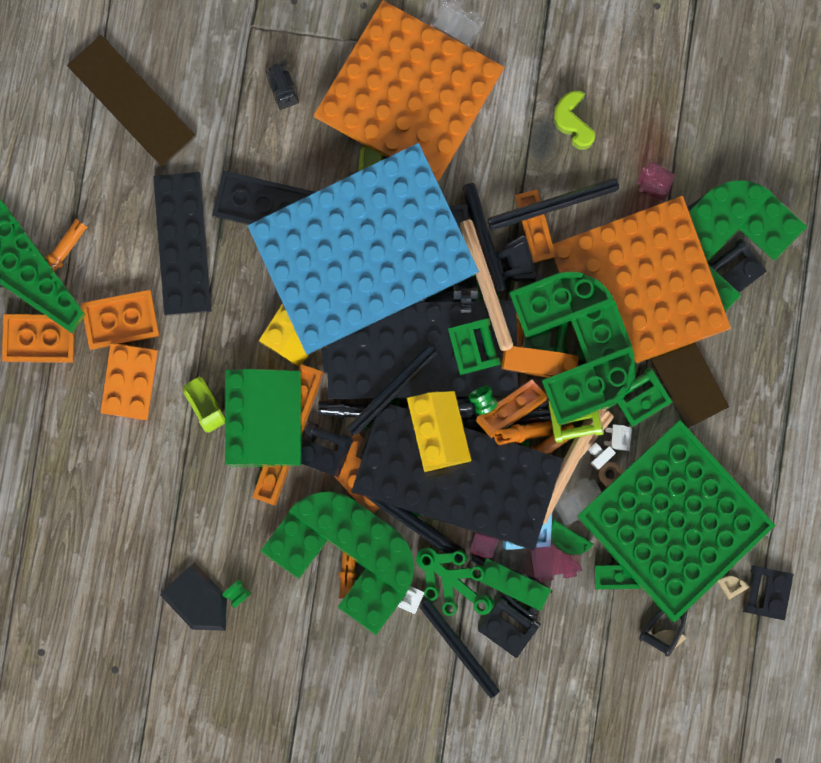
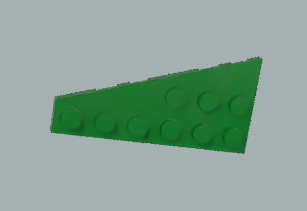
M0 199V284L73 334L85 317V312L3 200Z

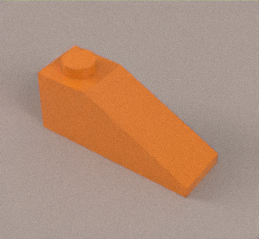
M513 346L511 349L503 351L501 369L550 378L578 367L579 356Z

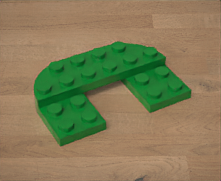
M750 181L723 183L709 191L689 211L707 262L738 230L775 262L807 229V225L782 204L770 190ZM709 266L726 313L741 297V294Z
M563 272L510 292L526 337L572 321L586 358V364L542 380L559 426L597 411L606 410L625 397L635 379L636 355L616 301L600 281L579 272Z
M320 492L303 498L289 510L288 515L260 552L299 580L329 541L366 568L337 608L370 633L377 636L410 588L414 574V560L409 545L394 528L346 495L334 492Z

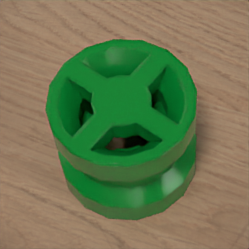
M489 386L479 387L469 394V399L475 404L474 409L478 415L487 414L498 405L497 400L491 395L492 390Z
M239 579L222 595L231 601V606L235 609L252 592L246 590L243 587V582Z

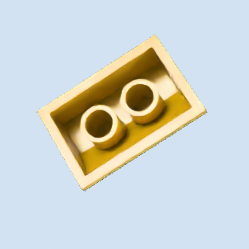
M282 303L259 341L267 348L300 367V364L303 365L308 355L305 353Z
M455 391L432 392L407 398L424 472L470 462L471 457Z

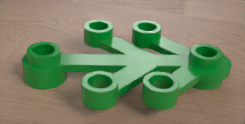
M423 548L418 552L416 562L425 571L427 588L424 591V596L426 599L433 601L440 595V590L436 586V572L442 577L445 599L442 611L445 615L452 616L458 610L453 587L473 603L474 610L478 614L486 615L494 608V601L491 596L487 594L479 596L460 580L463 578H472L475 581L481 580L486 574L483 566L476 565L473 568L448 570L441 563L453 562L455 565L464 564L468 558L464 550L438 554L433 548ZM456 554H461L463 561H458ZM425 556L431 559L430 564L424 561ZM475 569L481 571L480 577L475 575ZM429 589L435 591V596L429 594ZM479 602H483L486 605V609H481ZM448 604L453 606V612L448 611Z

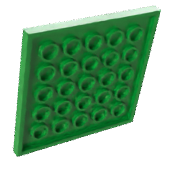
M681 420L677 421L577 515V518L672 622H676L776 526Z

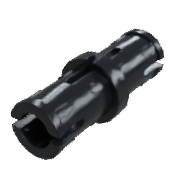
M319 400L318 407H326L328 410L318 409V416H339V419H344V417L356 418L361 413L356 412V410H364L366 404H350L341 400L340 403Z

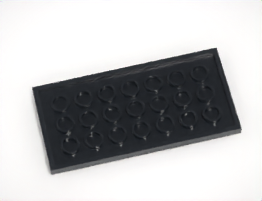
M471 301V312H461V302H416L327 345L328 399L376 398L429 345L437 350L438 355L394 398H410L432 392L455 391L456 397H469L472 391L482 386H489L492 390V396H509L518 389V372L501 369L503 351L500 350L491 322L489 328L497 358H500L501 365L463 375L459 374L448 329L490 318L485 301ZM499 301L513 346L517 347L516 309L513 301ZM480 328L473 331L481 362L488 361Z
M388 403L377 414L351 491L352 493L535 551L563 463L562 458L512 442L498 445L494 437L490 438L489 435L464 428L471 461L424 472L410 410Z

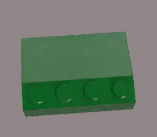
M226 370L225 465L232 468L302 466L301 371Z

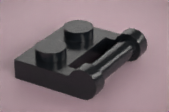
M741 238L724 255L712 264L708 263L717 272L742 253L745 259L722 276L739 293L767 272L751 252L746 242Z
M310 422L305 429L306 435L302 443V464L339 478L352 445V437L345 434L342 436L319 428L318 424ZM316 437L338 444V451L315 444Z
M751 565L750 572L752 573L747 604L744 605L743 612L785 621L794 574ZM765 575L768 577L762 608H757L756 602L761 576Z
M502 596L478 631L517 659L541 623L536 619L534 621L509 604L508 599ZM503 610L528 628L526 633H521L498 616L500 611Z

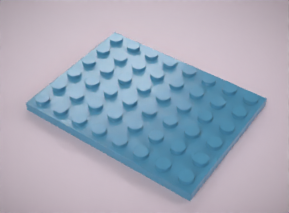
M419 143L248 225L307 355L480 272Z

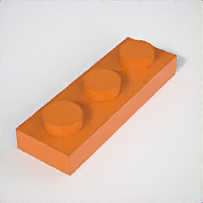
M538 189L515 195L517 208L541 201ZM545 215L521 221L533 263L554 259L556 255Z
M530 380L498 402L494 410L487 414L479 415L476 421L490 438H493L497 435L495 434L496 430L506 429L545 402L547 395L533 380Z

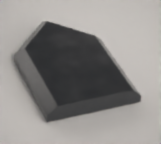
M194 562L160 596L192 630L226 631L227 598H224L223 592Z

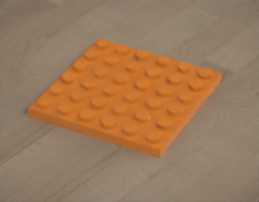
M382 0L314 113V118L387 158L419 143L439 183L505 67Z
M683 196L553 244L556 255L554 259L559 273H583L600 281L612 294L634 348L636 363L731 329Z

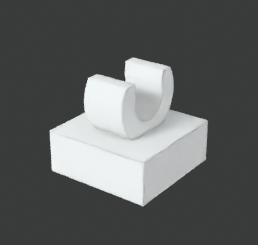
M613 425V428L605 429V432L612 433V440L604 441L605 445L611 446L612 449L630 451L631 427Z
M594 443L588 449L595 457L590 464L596 470L616 454L610 446L603 451L597 443Z
M410 586L398 607L415 614L424 592Z

